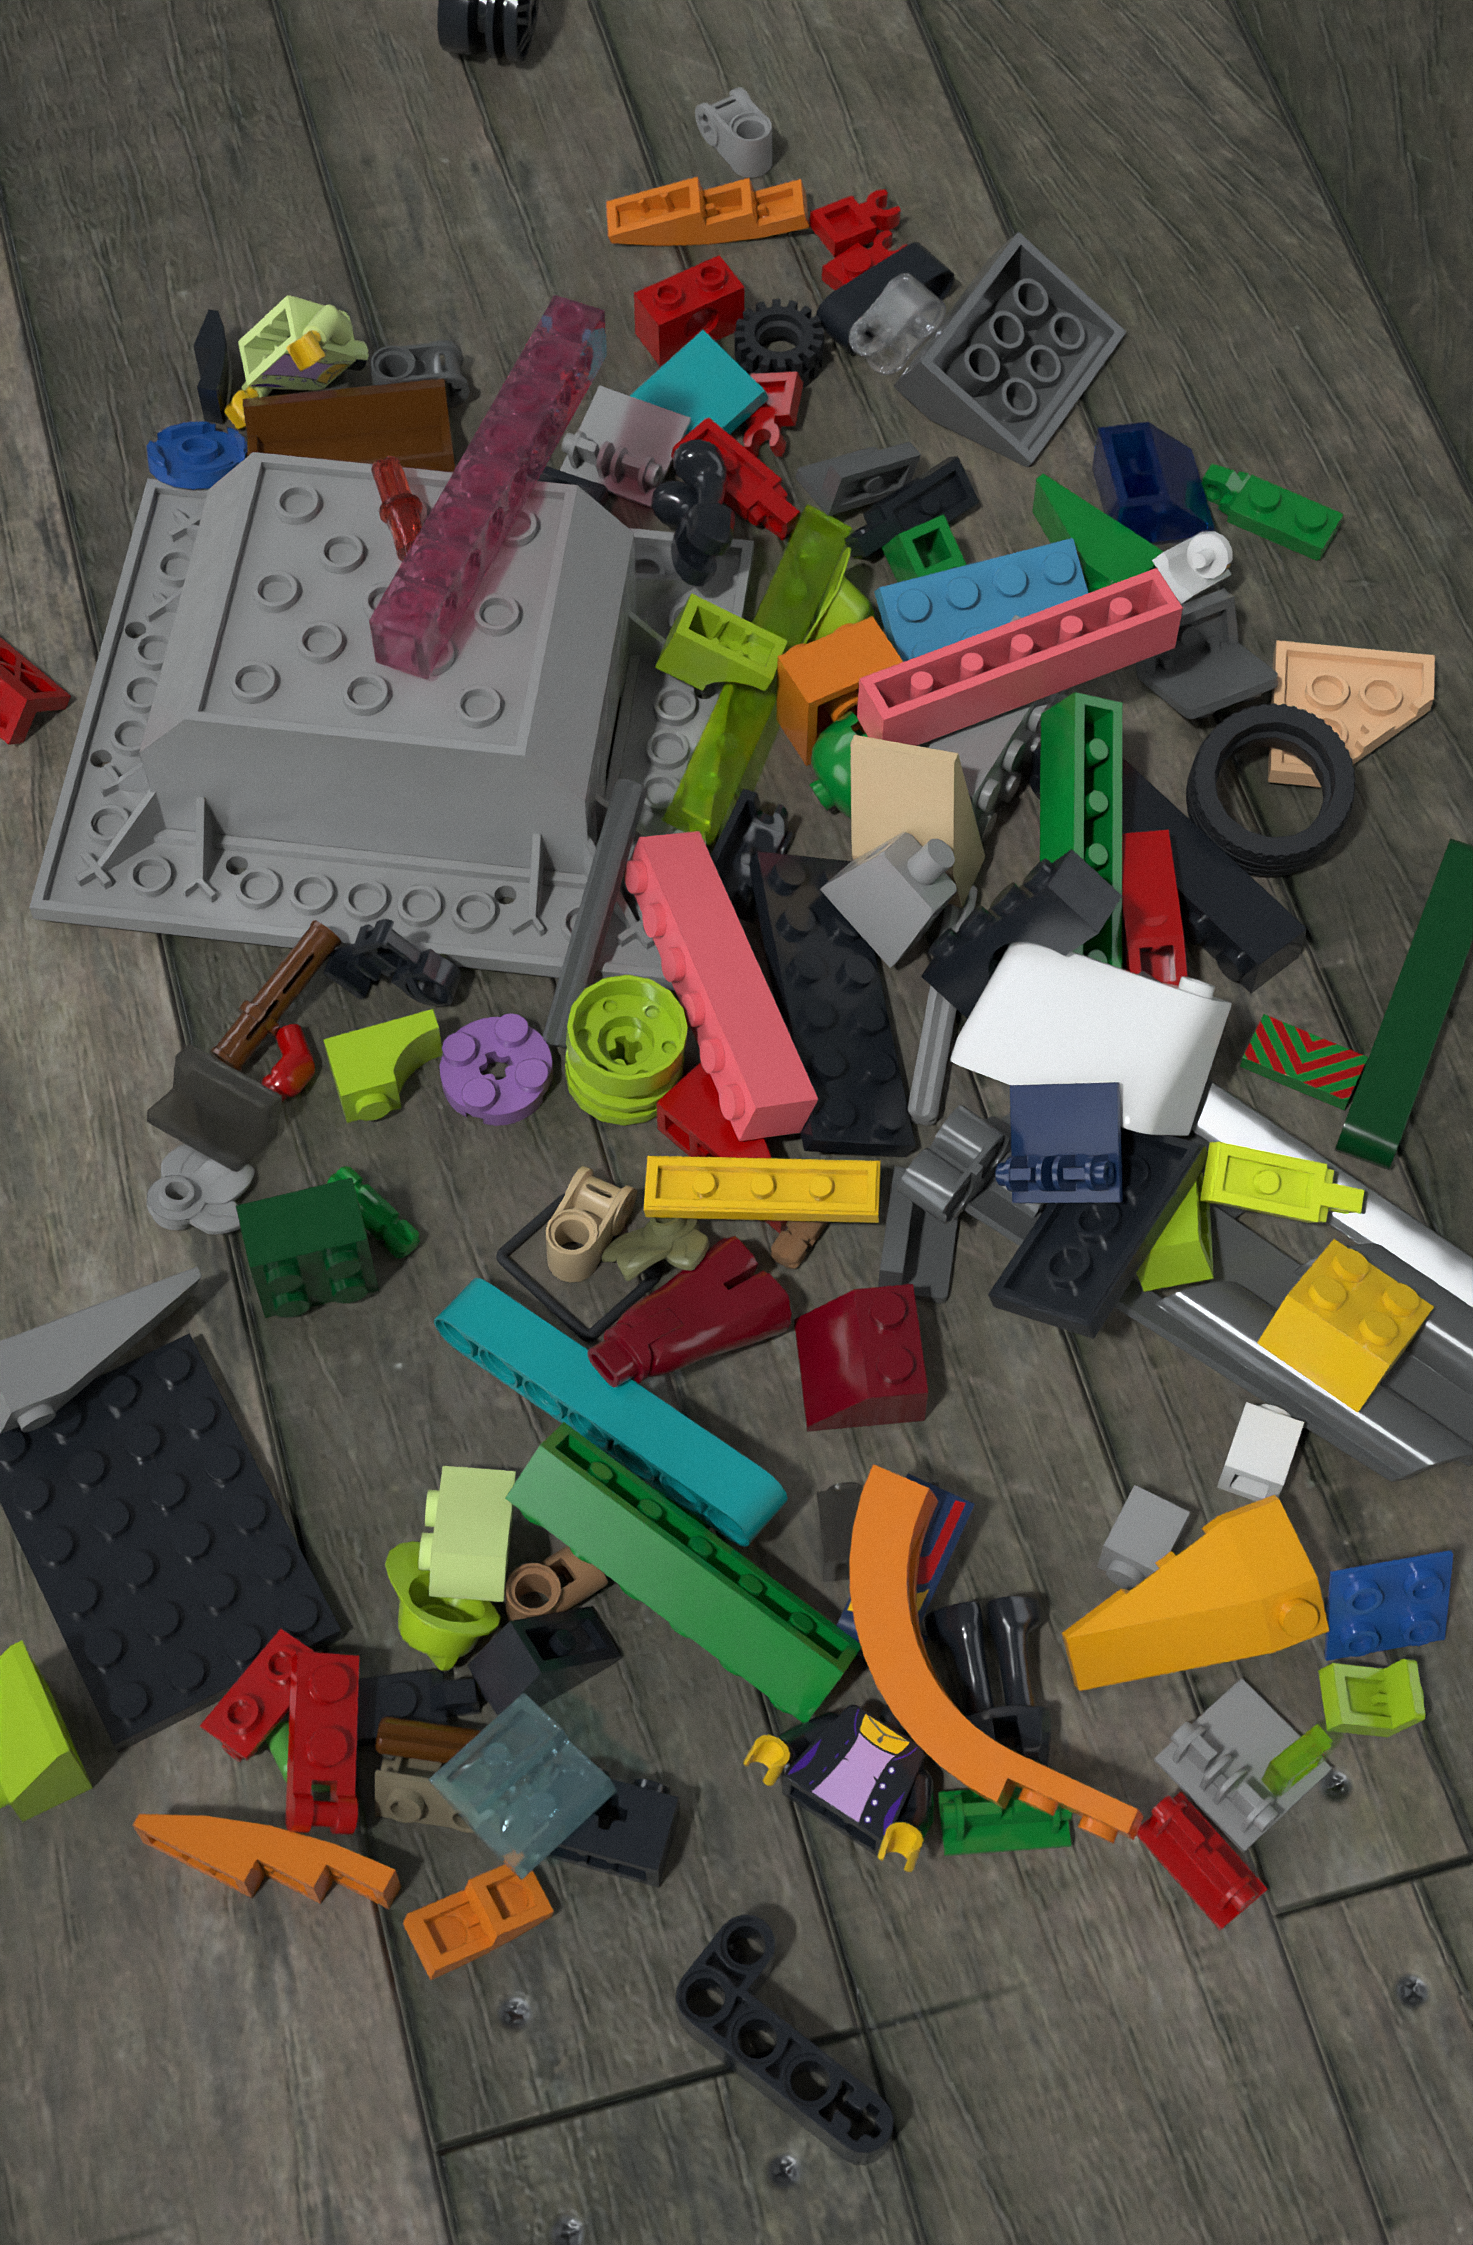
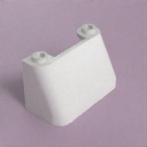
M1013 942L1007 948L958 1035L950 1060L959 1066L1009 1085L1120 1082L1121 1127L1149 1135L1189 1136L1232 1003L1213 997L1215 986L1193 978L1181 976L1179 986L1161 983L1073 951L1064 956L1039 944Z

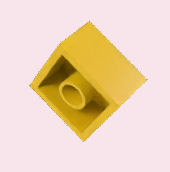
M1333 1239L1287 1294L1257 1344L1358 1413L1403 1354L1434 1306L1419 1297L1409 1286L1397 1282L1369 1263L1359 1252L1347 1248Z

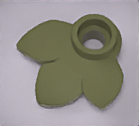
M650 1218L645 1227L625 1233L611 1242L601 1258L603 1262L617 1261L620 1272L626 1281L634 1279L642 1271L662 1259H666L674 1267L691 1271L698 1266L706 1255L709 1248V1240L705 1234L699 1231L700 1224L698 1219Z

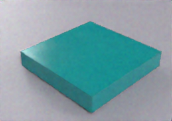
M704 330L699 332L630 395L633 398L691 418L684 437L706 418L713 420L730 435L769 399L765 390Z

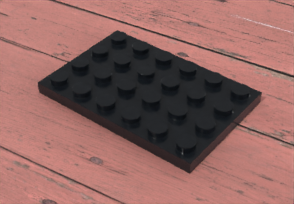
M190 1333L95 1378L56 1411V1417L44 1426L29 1432H23L19 1426L0 1434V1504L118 1753L221 1701L280 1629L315 1652L344 1638L332 1610Z

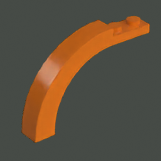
M873 1464L861 1493L853 1525L849 1558L850 1595L855 1627L864 1658L877 1688L894 1716L912 1739L945 1771L976 1794L1001 1808L1006 1809L1015 1786L1022 1789L1018 1800L1037 1810L1054 1816L1058 1806L1082 1816L1077 1827L1097 1838L1114 1844L1117 1835L1120 1834L1134 1841L1144 1818L1137 1808L1030 1760L997 1743L976 1728L950 1699L937 1678L927 1655L917 1610L919 1557L927 1528L939 1501L929 1488Z

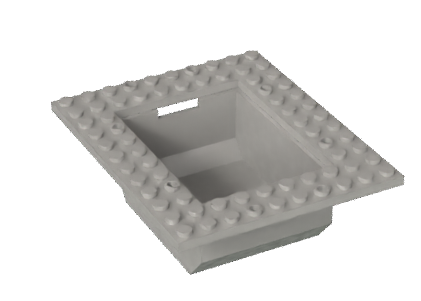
M252 452L211 488L207 489L173 487L157 479L148 478L29 908L33 919L293 948L308 930L311 922L316 920L328 927L341 939L342 943L335 949L354 944L361 926L369 924L375 927L377 921L389 919L394 921L392 929L404 939L423 951L432 949L455 966L559 978L614 785L619 778L637 781L647 789L627 861H630L639 837L700 831L706 847L708 846L733 682L711 683L706 685L702 691L655 668L670 629L691 593L744 619L754 556V541L732 539L726 554L715 556L717 569L711 581L703 586H692L684 582L674 568L671 558V544L674 533L627 528L578 485ZM142 634L136 639L132 638L135 635ZM703 694L712 696L708 699L698 698L699 695ZM619 697H622L612 757L610 762L609 774L606 784V768L610 752ZM109 762L104 767H96L99 763ZM679 825H688L691 827L689 830L680 831L676 829V827ZM234 869H246L241 874H231ZM624 874L593 982H598L607 977L633 975L651 979L666 989L675 991L672 983L668 982L663 975L660 954L653 938L648 937L644 930L643 914L634 894H631L626 888ZM505 897L514 899V901L509 904H501L498 902L500 899Z

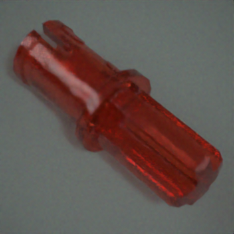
M387 456L384 460H376L371 467V472L382 501L378 510L380 519L390 529L398 559L401 562H405L408 559L409 563L421 561L432 552V544L421 519L420 513L423 509L421 499L411 493L403 467L397 457Z

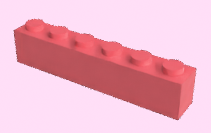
M1158 568L1149 570L859 678L857 719L870 738L915 746L1174 649L1183 607Z
M700 831L639 837L630 861H627L625 867V885L627 890L634 894L643 914L644 930L648 937L653 938L660 954L663 975L668 982L672 983L680 1005L684 1009L687 1027H691L700 1049L702 1067L707 1073L711 1074L719 1093V1103L723 1116L731 1121L739 1141L801 1133L818 1101V1097Z

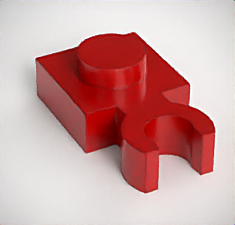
M885 189L870 193L866 202L861 204L851 195L811 211L809 226L832 256L836 257L857 242L862 246L873 242L876 237V230H891L898 226L901 209L899 206H895L891 209L883 210L887 207L888 192Z
M889 230L879 233L874 238L873 246L868 250L857 242L822 266V281L835 291L907 245L901 246L898 250L890 251L889 249L892 247V232Z
M798 372L750 374L765 390L769 399L745 420L749 428L744 435V446L757 457L759 446L764 441L770 440L769 447L775 457H781L786 449V440L781 433L782 426H796L803 381Z

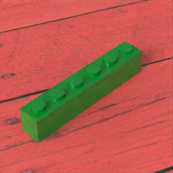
M1074 692L1041 713L1040 861L1047 858L1053 863L1072 849L1122 895L1123 702ZM1122 897L1100 932L1073 950V952L1122 969Z
M565 1422L540 1444L505 1497L506 1500L520 1509L522 1515L528 1521L537 1526L544 1527L569 1546L577 1558L586 1563L593 1564L618 1583L626 1595L637 1601H642L667 1620L675 1632L695 1641L715 1656L728 1672L744 1678L768 1696L771 1703L777 1709L793 1715L802 1723L809 1721L861 1649L860 1643Z

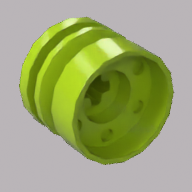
M621 975L604 978L585 988L573 1003L567 1023L565 1076L569 1093L583 1111L602 1122L622 1126L644 1123L657 1116L656 1102L682 1079L688 1032L684 1009L670 990L648 978Z

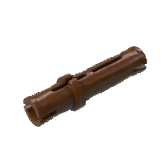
M313 920L308 930L279 964L251 1002L245 1000L238 1008L241 1015L210 1052L227 1067L240 1073L243 1065L267 1035L274 1036L280 1029V1025L277 1023L308 985L334 949L342 943L341 939L328 927Z

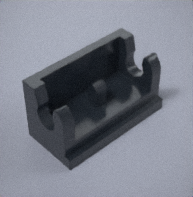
M743 788L710 856L737 917L753 923L758 911L748 863L757 851L786 854L793 840V832L788 831L789 814L782 804L777 806L773 816L767 815L759 808L761 802L758 793Z

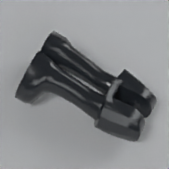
M699 439L682 443L675 450L673 457L674 469L677 476L684 482L668 481L660 484L653 491L651 498L654 515L663 524L671 528H677L671 544L672 562L680 578L692 586H703L711 581L717 569L715 556L726 554L732 542L735 515L732 509L722 505L725 489L728 485L725 459L717 446L711 442Z
M1010 1596L996 1598L986 1604V1619L996 1645L1005 1706L994 1707L991 1694L980 1603L977 1601L957 1603L928 1613L924 1619L929 1639L935 1644L949 1646L955 1660L960 1682L963 1715L976 1728L994 1741H996L995 1739L1014 1737L1016 1753L1048 1767L1051 1744V1714L1049 1708L1036 1706L1028 1657V1635L1041 1624V1610L1038 1599Z

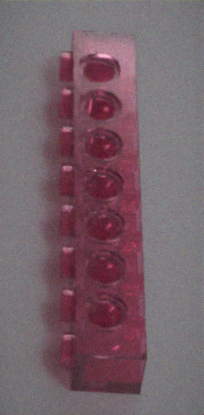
M557 295L553 296L369 620L376 663L428 680L607 356L605 310Z

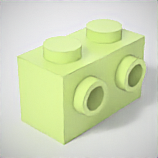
M443 1466L440 1489L428 1490L425 1526L434 1527V1532H422L420 1542L419 1570L430 1571L429 1596L504 1602L514 1505L506 1500L505 1497L515 1484L516 1471Z

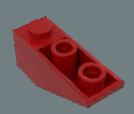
M1169 830L1122 834V948L1124 970L1135 974L1145 971L1161 983L1179 986L1181 976L1187 977V966Z

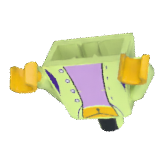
M287 295L238 341L246 382L242 385V390L238 391L233 396L232 401L224 408V412L234 426L241 430L246 427L243 399L267 397L274 388L317 391L324 389L345 369L363 370L368 360V348L363 341L354 340L353 328L347 313L338 310L333 305H321Z

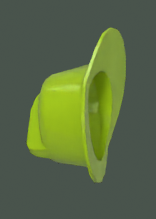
M849 547L845 549L835 568L823 597L815 624L803 642L805 644L832 634L842 625L848 623L855 624L871 616L874 617V610L868 598L844 576L851 552Z
M420 1542L400 1543L389 1551L385 1562L388 1578L400 1599L399 1633L408 1645L427 1654L439 1670H450L459 1657L465 1656L475 1647L480 1636L489 1635L498 1628L500 1617L495 1607L489 1601L429 1596L430 1571L419 1570Z

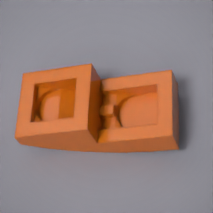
M523 1856L469 1879L465 1889L407 1913L403 1925L431 1981L510 1942L550 1918L554 1911L526 1856Z

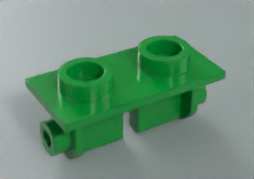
M1017 1786L1011 1795L1006 1809L981 1797L972 1790L938 1792L944 1856L1071 1847L1068 1820H1072V1812L1058 1806L1054 1816L1037 1810L1018 1800L1022 1789Z

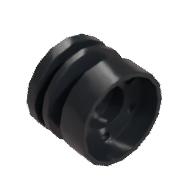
M438 0L437 31L439 44L443 51L475 55L480 49L485 35L487 52L490 58H501L505 52L509 61L523 62L528 54L537 25L539 0Z

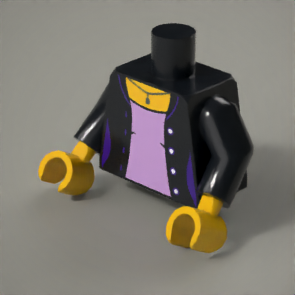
M851 1704L841 1714L826 1712L810 1719L808 1722L791 1727L776 1737L763 1735L756 1739L743 1764L746 1767L752 1762L765 1764L769 1768L762 1780L765 1785H774L783 1769L788 1768L783 1775L782 1794L876 1855L879 1860L883 1861L885 1855L889 1852H897L907 1859L904 1871L912 1872L914 1870L923 1841L933 1824V1778L924 1769L926 1752L909 1739L910 1735L894 1716L888 1704L885 1705L877 1718L859 1706Z

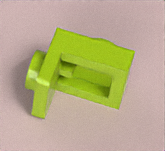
M1402 1659L1384 1669L1331 1663L1318 1670L1327 1731L1388 1738L1425 1719L1424 1693L1420 1683L1418 1665L1415 1660Z

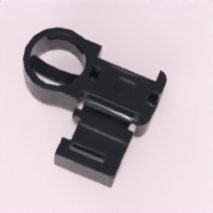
M389 919L377 921L375 927L369 924L361 926L354 944L335 949L330 954L323 973L358 999H364L371 982L378 981L382 973L389 977L394 972L391 980L394 985L415 1001L435 1007L448 1006L453 1002L462 976L459 968L432 949L423 951L404 939L392 929L394 921Z

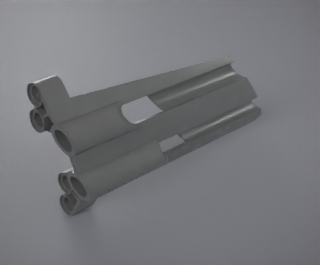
M1141 971L1138 974L1150 978L1152 980L1158 981L1145 971ZM1207 1078L1189 1136H1169L1205 1145L1207 1152L1210 1142H1224L1327 1164L1328 1169L1334 1170L1333 1184L1365 1191L1361 1213L1349 1212V1214L1328 1211L1326 1223L1358 1244L1347 1248L1359 1252L1379 1270L1397 1282L1412 1288L1419 1297L1434 1306V1308L1403 1354L1358 1413L1257 1344L1287 1294L1318 1257L1300 1265L1235 1220L1238 1215L1247 1210L1210 1203L1214 1279L1203 1280L1202 1282L1205 1283L1203 1285L1188 1288L1161 1298L1151 1290L1144 1292L1141 1283L1133 1278L1115 1308L1267 1404L1284 1409L1293 1419L1304 1422L1303 1426L1391 1482L1411 1479L1425 1470L1458 1460L1468 1467L1473 1466V1257ZM963 1105L958 1106L950 1114L935 1136L932 1145L929 1148L923 1149L916 1156L897 1186L899 1193L945 1225L964 1210L1019 1246L1048 1205V1203H1012V1192L1008 1191L1006 1186H999L996 1181L995 1172L998 1163L1006 1162L1007 1158L1011 1156L1010 1113L1001 1119L991 1116L983 1120ZM1205 1167L1202 1170L1203 1177L1205 1173Z

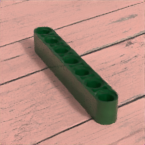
M1451 838L1449 840L1334 1150L1387 1170L1391 1167L1473 941L1472 845Z

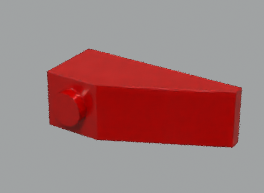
M701 1062L656 1102L658 1130L689 1157L772 1158L764 1138L746 1141L738 1140L731 1121L727 1120L722 1114L719 1093L711 1074L703 1069ZM764 1220L779 1234L788 1228L786 1226L788 1221Z

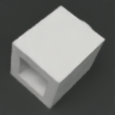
M1246 1402L1217 1488L1253 1501H1258L1272 1495L1278 1498L1304 1422L1293 1419L1287 1411L1269 1404L1256 1406Z

